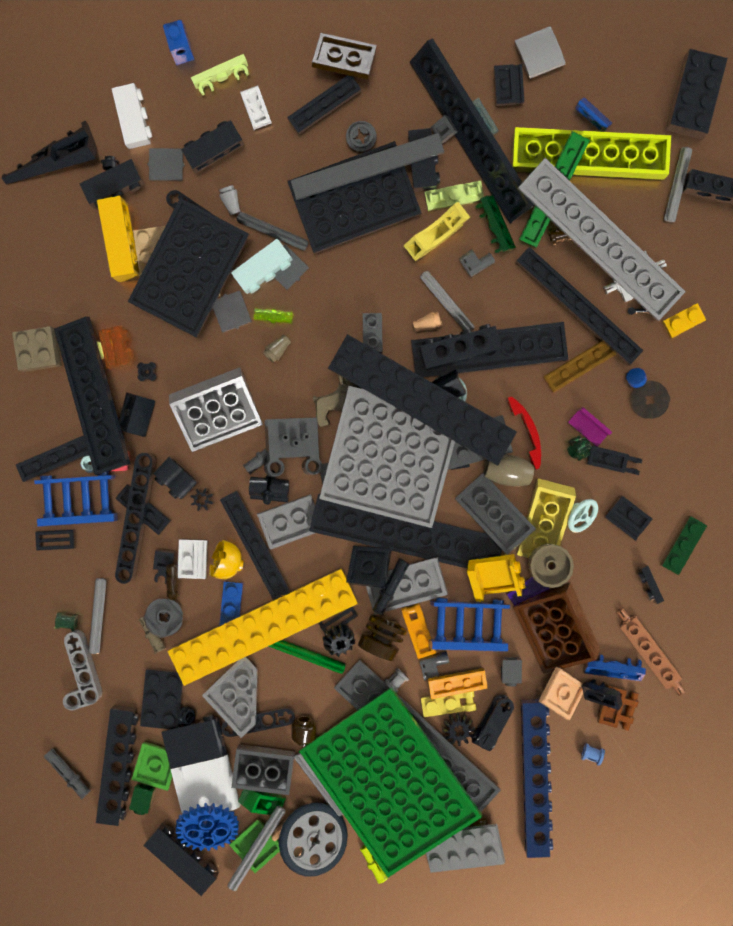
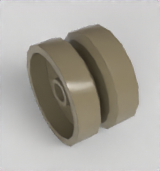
M548 543L540 545L533 550L529 556L528 568L534 580L545 587L554 588L568 582L573 574L574 564L567 550L561 546ZM550 562H553V569L548 568Z

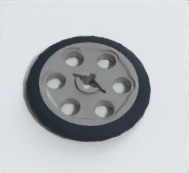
M310 803L299 807L288 816L279 835V850L284 863L290 870L305 877H315L328 872L339 863L344 855L348 839L347 826L343 817L338 816L329 805ZM316 815V824L309 825V818ZM328 823L333 824V830L330 833L325 832V826ZM296 827H301L302 829L299 837L293 836V830ZM311 837H313V838L315 837V838L317 839V841H316V842H311V841H310V838H311ZM333 842V850L326 852L325 847L327 843ZM301 846L303 849L302 854L298 857L294 856V849ZM313 854H318L319 859L317 863L311 864L310 857Z

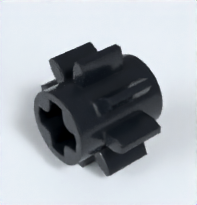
M207 488L203 492L200 489H196L197 494L190 496L194 498L191 506L197 505V511H200L202 507L207 511L209 510L208 505L214 504L211 501V497L214 494H208ZM200 495L202 497L206 496L207 499L204 503H199Z

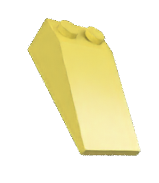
M537 478L526 517L536 530L519 545L518 556L529 558L533 550L543 544L550 543L560 546L576 498L575 488Z

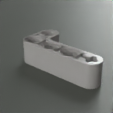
M74 630L64 638V644L78 689L72 690L63 698V705L68 710H76L92 705L102 697V688L91 653L89 652L86 636L81 630ZM72 638H78V641H72ZM78 653L84 656V662L78 661ZM83 672L89 673L90 680L83 678ZM88 690L95 692L96 697L94 699L89 697ZM70 696L77 698V704H73L70 701Z

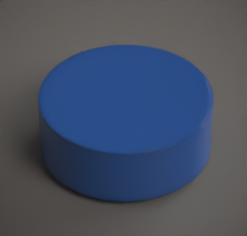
M633 368L627 373L626 379L631 387L639 388L646 383L647 376L643 369Z

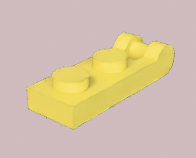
M474 691L431 699L430 696L421 697L423 716L430 717L475 711L477 709L476 703L473 701ZM465 698L466 704L460 705V699Z

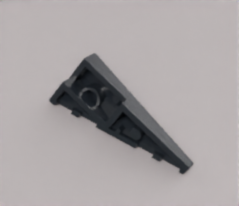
M83 121L81 128L75 132L68 131L67 137L58 141L54 140L33 154L31 161L25 165L18 164L16 166L17 170L8 174L4 173L1 179L5 184L96 159L97 146L88 123Z

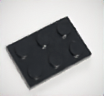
M146 669L140 726L161 729L179 727L177 715L182 705L183 683L177 671Z

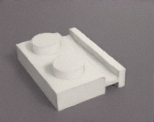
M179 540L178 578L206 579L208 540Z

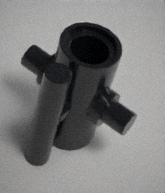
M268 475L265 478L250 477V499L263 500V503L269 505L271 501L288 502L289 480L276 479V477Z

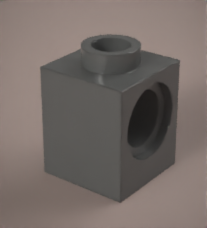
M501 657V682L505 683V686L513 687L517 686V683H522V660L520 657Z

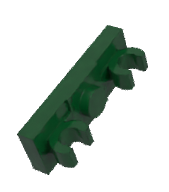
M494 196L481 198L482 203L477 204L475 208H484V213L479 215V217L488 218L489 228L497 237L491 240V244L498 242L500 245L499 249L495 250V253L515 249L516 246Z

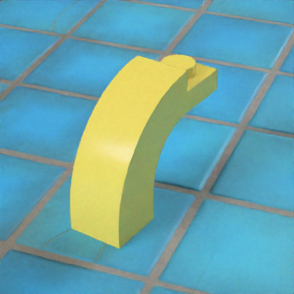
M457 202L433 224L414 235L404 247L416 261L448 239L463 226V223L470 216L460 203Z

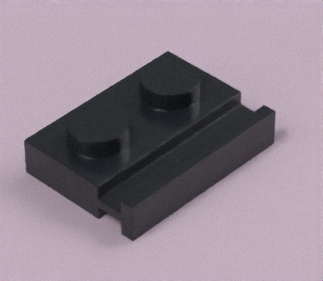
M522 64L495 65L496 106L524 104Z
M622 495L611 507L607 515L604 516V518L634 541L637 540L639 535L642 534L653 520Z

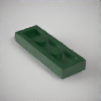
M689 516L661 566L679 575L707 525Z

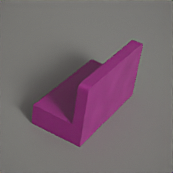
M584 407L579 408L567 422L596 447L612 433L611 430Z

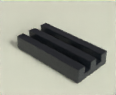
M75 529L35 531L36 551L75 549ZM69 534L70 536L40 539V535ZM70 541V545L41 546L40 544L42 542Z
M352 606L323 624L320 621L318 624L325 634L326 627L352 612L351 616L340 622L342 626L358 617V614Z

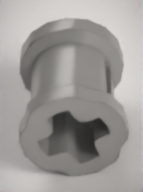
M398 667L395 669L396 672L384 681L396 693L398 688L405 681L409 680Z

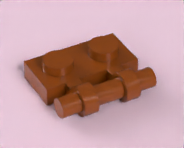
M607 685V688L620 691L622 704L628 705L626 714H621L623 705L620 710L601 705L597 722L617 728L619 721H622V729L629 731L630 725L634 721L635 707H638L639 701L637 699L639 693L632 691L630 698H626L627 690Z

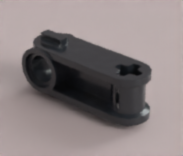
M498 694L494 697L473 734L472 743L489 752L495 747L503 728L514 710L513 702L506 695Z

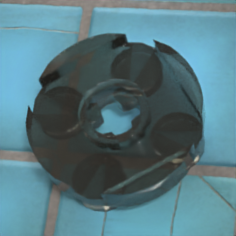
M646 381L642 387L634 388L630 395L633 412L644 419H654L662 416L668 409L670 395L667 389L655 381ZM646 396H649V397H650V396H653V397H654V399H653L654 403H653V404L650 403V404L647 405V404H646L647 399H646L645 397H646Z

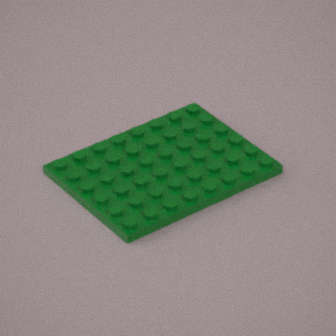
M392 687L299 750L388 878L482 817V813Z

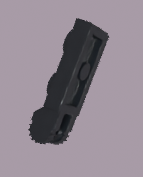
M591 445L586 464L621 473L627 472L639 475L640 471L634 468H626L628 461L642 464L643 459Z

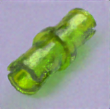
M255 308L254 320L271 321L273 324L275 322L292 324L293 312L276 311L275 308H272V310Z

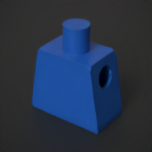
M182 20L164 24L163 28L168 46L176 65L195 60ZM179 50H185L183 53H177Z

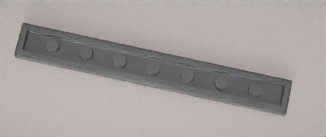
M437 133L291 180L296 200L443 154L444 149L440 135Z

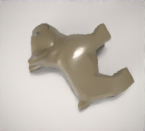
M339 376V386L336 391L318 398L313 396L312 399L315 403L316 418L319 426L323 427L330 424L329 419H327L329 410H341L342 412L349 386L360 387Z

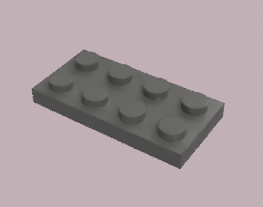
M484 473L455 498L507 555L536 530L492 481L484 477Z

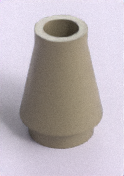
M282 335L267 345L263 353L271 362L279 361L291 341L285 335Z

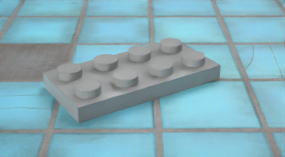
M438 557L408 566L393 595L394 599L390 601L385 612L448 595ZM392 569V570H388L386 583H387V580L389 579V577H390V575H391L393 569ZM366 586L373 609L380 596L379 592L383 588Z
M497 824L466 827L426 853L430 873L502 865L506 862Z

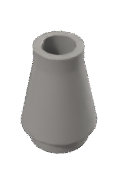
M233 185L220 189L219 197L229 214L233 215L241 212L237 189H234Z

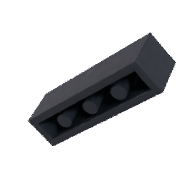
M161 823L143 846L202 896L217 879L219 874L217 868L212 863H207L200 852L197 850L193 851L189 846L186 847V842L180 843L181 839H177L174 830L170 826Z

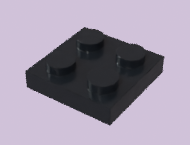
M353 546L346 583L349 585L385 588L391 550Z

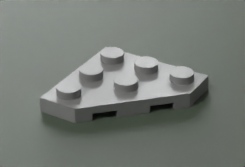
M247 657L238 660L202 695L240 738L256 725L258 669Z

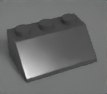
M239 744L236 749L231 788L289 795L295 751Z

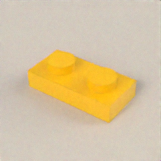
M697 303L662 321L669 337L673 338L706 321V318Z

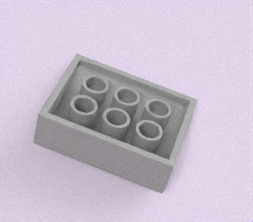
M240 367L169 394V405L192 452L263 425Z

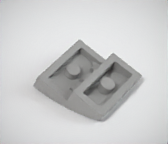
M551 27L515 40V47L522 58V65L529 79L565 65L562 51Z

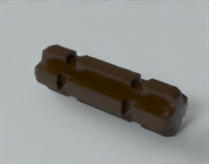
M168 564L166 567V572L168 573L167 598L175 600L178 598V591H176L178 590V575H176L178 574V566L176 564Z

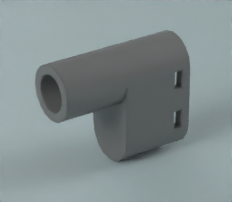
M472 249L463 254L459 259L470 277L495 263V259L490 252L478 259Z
M447 652L419 659L424 681L429 678L439 677L437 666L449 663Z

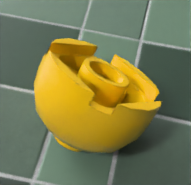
M225 540L217 544L212 555L214 565L209 566V575L218 579H230L237 571H241L244 561L241 560V552L235 544Z

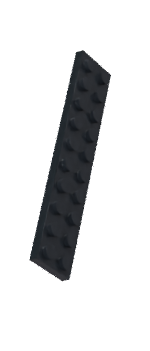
M434 39L427 40L411 59L410 64L441 114L449 116L458 131L454 135L511 224L530 210L534 204L517 189L522 183L521 179Z
M348 334L328 367L330 371L496 466L501 462L517 433L512 428Z
M320 494L317 496L309 530L310 532L373 547L390 549L391 551L424 559L438 557V561L441 563L467 569L469 560L501 556L502 549L487 533L434 521L432 528L322 500L319 499Z

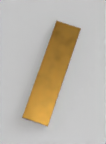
M600 341L543 376L552 393L613 357L616 353L603 341Z

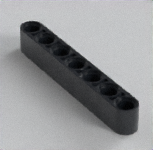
M140 453L135 459L115 571V578L121 584L132 581L137 572L153 473L156 465L155 456L151 453ZM144 456H147L150 460L147 467L141 462ZM140 475L146 477L145 485L139 484L138 478ZM136 494L142 495L143 502L141 504L135 502ZM133 513L139 515L140 520L138 523L132 521ZM129 532H134L136 534V540L134 542L129 540ZM127 550L132 552V560L126 559L125 552ZM123 569L129 572V579L122 577Z

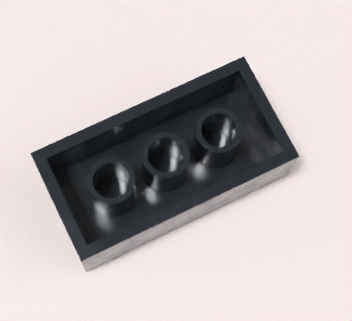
M694 49L688 50L683 59L665 130L698 139H703L708 134L728 58Z

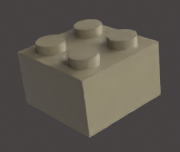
M53 327L12 332L18 371L28 372L62 366L59 345Z

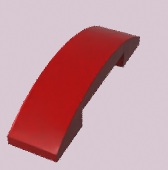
M508 397L506 401L512 416L521 415L534 449L528 451L527 454L534 465V470H537L541 465V443L536 426L526 409L516 399Z

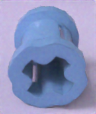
M585 743L581 753V760L587 759L600 766L604 759L605 749L601 748L599 750Z

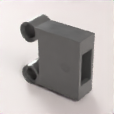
M317 418L267 419L264 421L266 443L264 471L268 476L276 477L284 472V464L279 458L306 457V460L302 463V470L307 475H315L322 470V462L319 459ZM310 461L316 464V469L313 472L308 469ZM272 463H276L278 465L277 473H272L270 471V465Z

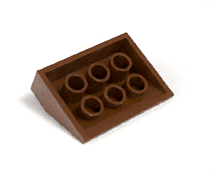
M571 582L548 589L513 606L543 674L554 671L556 667L564 669L597 660L600 647Z

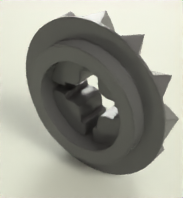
M366 121L354 122L347 129L346 141L350 148L357 152H366L373 148L376 142L375 128ZM358 130H360V132H362L363 135H367L364 138V144L361 142L360 139H356L359 133Z

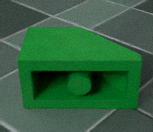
M243 789L238 802L251 813L271 815L277 806L283 807L286 798L276 793Z

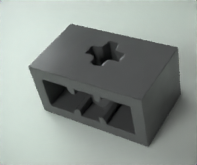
M362 313L363 343L383 354L382 313Z

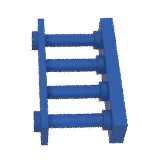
M105 472L92 477L52 479V475L40 476V480H34V484H43L45 514H43V518L37 519V526L118 521V513H112V510L109 508L108 479H115V475H109V472ZM90 480H100L102 505L100 514H93V511L90 509ZM81 481L83 512L78 516H74V512L71 510L70 482ZM62 482L64 513H62V517H55V513L52 511L51 483Z
M438 597L436 601H430V605L438 607L437 634L434 636V639H429V648L436 650L508 651V643L504 642L503 638H501L502 609H510V605L504 603V600L493 599V603L448 601V598ZM445 607H457L456 633L453 640H446L444 636ZM464 607L475 608V631L472 640H465V637H463ZM483 608H494L493 638H491V641H484V638H482Z

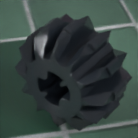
M340 623L337 627L331 625V630H325L326 635L322 636L323 646L331 656L336 654L339 657L341 653L347 655V650H352V645L355 644L353 631L347 625L342 627Z
M459 712L456 713V718H453L450 714V721L444 720V724L447 727L442 728V731L447 733L444 736L445 739H450V744L452 745L456 740L458 746H461L462 740L468 744L467 737H474L471 732L475 731V727L470 726L473 720H466L467 714H464L462 718H460ZM460 725L463 731L460 732L459 730V733H456L455 727L457 726L458 728Z

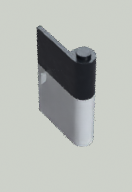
M208 714L203 716V720L199 723L161 732L182 815L184 810L189 811L190 806L194 809L197 808V804L204 807L205 803L208 806L215 803V807L222 805V809L228 807L229 811L241 806L238 802L237 789L231 788L233 773L218 716Z

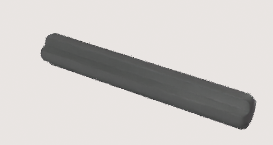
M239 212L237 216L239 223L299 249L306 250L308 246V240L246 213Z

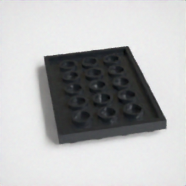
M393 141L297 178L396 147V142ZM405 166L296 200L291 180L287 181L314 254L422 214Z
M180 198L128 302L198 338L250 234Z

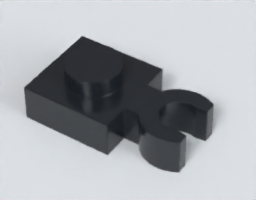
M155 550L153 569L158 570L154 577L156 583L159 580V576L165 577V584H167L168 573L166 572V567L168 564H174L175 551Z

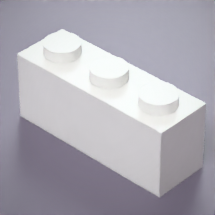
M134 83L112 88L127 148L132 149L151 144L152 132L150 126L146 125L145 119H148L146 108L142 107L141 100H144L141 89H138Z

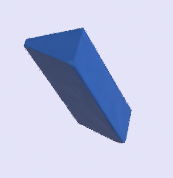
M586 98L581 99L577 103L575 109L600 132H605L612 124Z

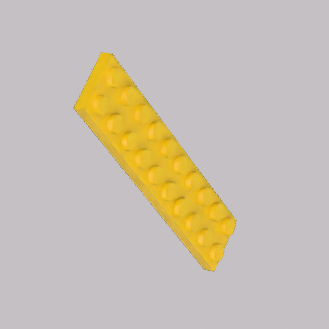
M342 568L169 649L167 652L183 685L185 686L358 604L350 585L346 583L347 579Z

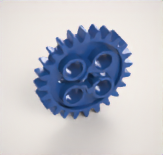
M205 803L204 807L197 804L195 809L190 806L189 811L184 810L183 815H179V819L176 820L177 839H181L180 843L186 842V847L192 845L193 850L197 847H200V851L204 848L210 851L211 847L218 850L219 845L224 848L225 843L231 844V840H235V835H238L239 821H237V816H234V811L229 812L228 807L222 809V805L215 807V803L211 806Z

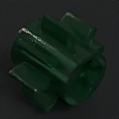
M579 435L568 441L570 446L567 450L572 458H577L580 461L591 455L589 450L592 446L587 438H581Z

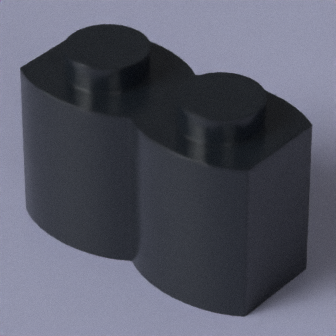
M171 456L153 473L156 476L154 478L155 481L161 486L166 485L170 489L168 491L169 494L176 500L178 498L184 499L199 483Z

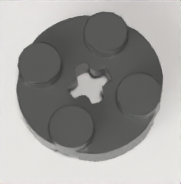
M161 598L153 601L147 607L143 620L150 633L160 638H165L175 634L180 629L183 622V612L179 604L174 600ZM166 613L168 615L166 618L168 622H161L159 614L164 615Z

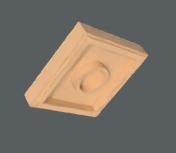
M556 667L539 702L566 720H570L583 695V684L562 669Z

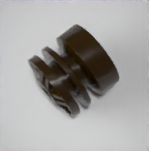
M371 614L369 620L374 624L367 623L366 628L372 631V634L362 633L358 646L379 658L395 661L399 648L392 643L393 641L402 643L403 638L397 634L405 636L407 630L394 620Z

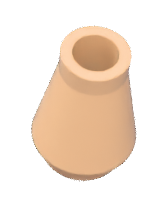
M431 312L413 322L416 333L439 330V327H443L439 312Z

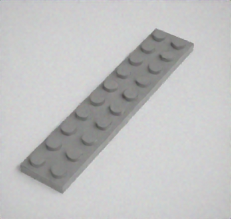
M546 158L539 163L517 188L657 321L686 292Z

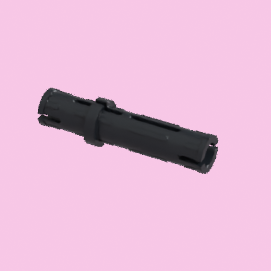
M398 559L385 588L379 592L380 596L372 609L374 612L384 615L390 601H393V595L410 565L405 560Z

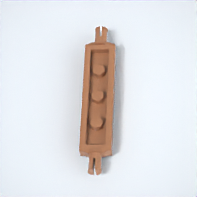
M624 608L620 609L617 612L623 620L620 628L666 689L673 687L678 696L684 694L685 690L679 684L682 676L636 615L629 617Z

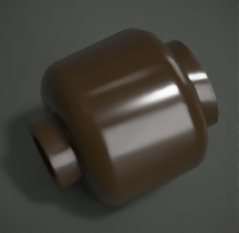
M308 716L297 717L291 725L292 740L298 743L299 746H307L316 739L315 721Z

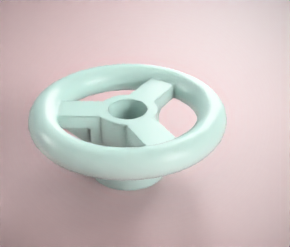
M586 499L573 505L568 519V527L572 532H581L593 523L598 513V504L595 500ZM590 505H592V513L589 517L588 510ZM580 521H581V522H582V521H585V523L582 524L581 526H578V527H575V526H574L575 524H577V523L580 522Z

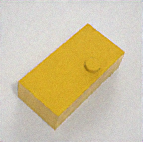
M121 196L97 200L111 277L118 282L139 279L138 260L128 203Z

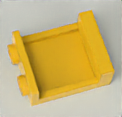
M514 554L469 560L467 573L476 603L484 602L485 594L516 591L517 596H522V589H525L524 577H520V562H516Z

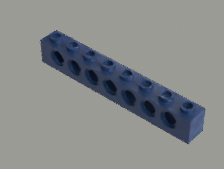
M539 699L520 700L525 854L527 858L550 857V851H553V839H550L553 823L552 819H549V812H552V801L548 797V793H552L551 781H548V774H551V763L547 762V755L551 753L550 743H547V736H550V726L546 724L549 708L540 703ZM533 717H540L538 724H531ZM534 736L541 737L540 742L536 744L532 743L531 739ZM540 755L541 760L539 762H532L533 756ZM536 774L542 775L541 780L538 782L532 780ZM535 794H542V798L540 800H533ZM536 813L543 814L539 820L534 819V815ZM537 832L544 833L540 839L534 838V835Z

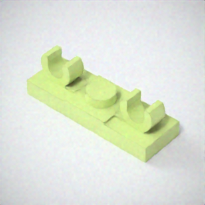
M244 54L199 73L191 77L196 89L199 88L200 93L205 95L203 91L205 86H209L211 91H214L211 82H222L231 73H234L237 80L240 79L238 72L241 70L245 71L246 76H248V63Z
M481 181L424 192L428 211L449 208L457 202L460 205L480 202V199L484 197Z

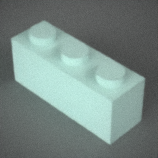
M276 239L231 272V274L246 294H252L260 288L259 285L264 281H271L276 276L275 273L277 271L287 269L293 259L280 241Z

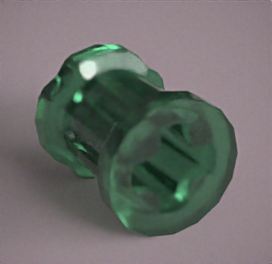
M58 612L55 619V629L67 628L71 629V631H76L78 615H63L62 612Z

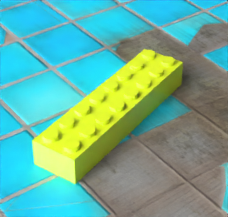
M515 127L513 132L511 165L516 172L531 173L544 158L555 166L571 131L590 139L573 175L664 180L669 175L671 135Z

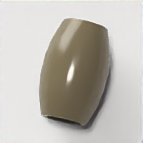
M504 454L498 466L486 460L483 473L484 477L501 485L527 486L532 482L534 465L523 458Z

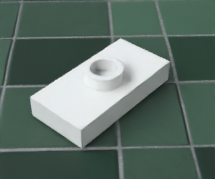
M255 86L241 91L240 93L253 129L271 124L259 87Z

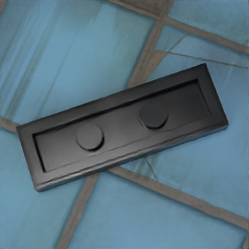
M129 484L115 498L126 508L130 492ZM141 494L135 495V502L137 504L143 502ZM148 502L145 524L160 535L172 520L151 502ZM133 513L137 518L140 519L137 513Z

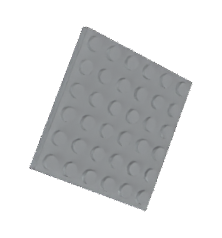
M349 386L319 499L432 528L455 442L364 389Z

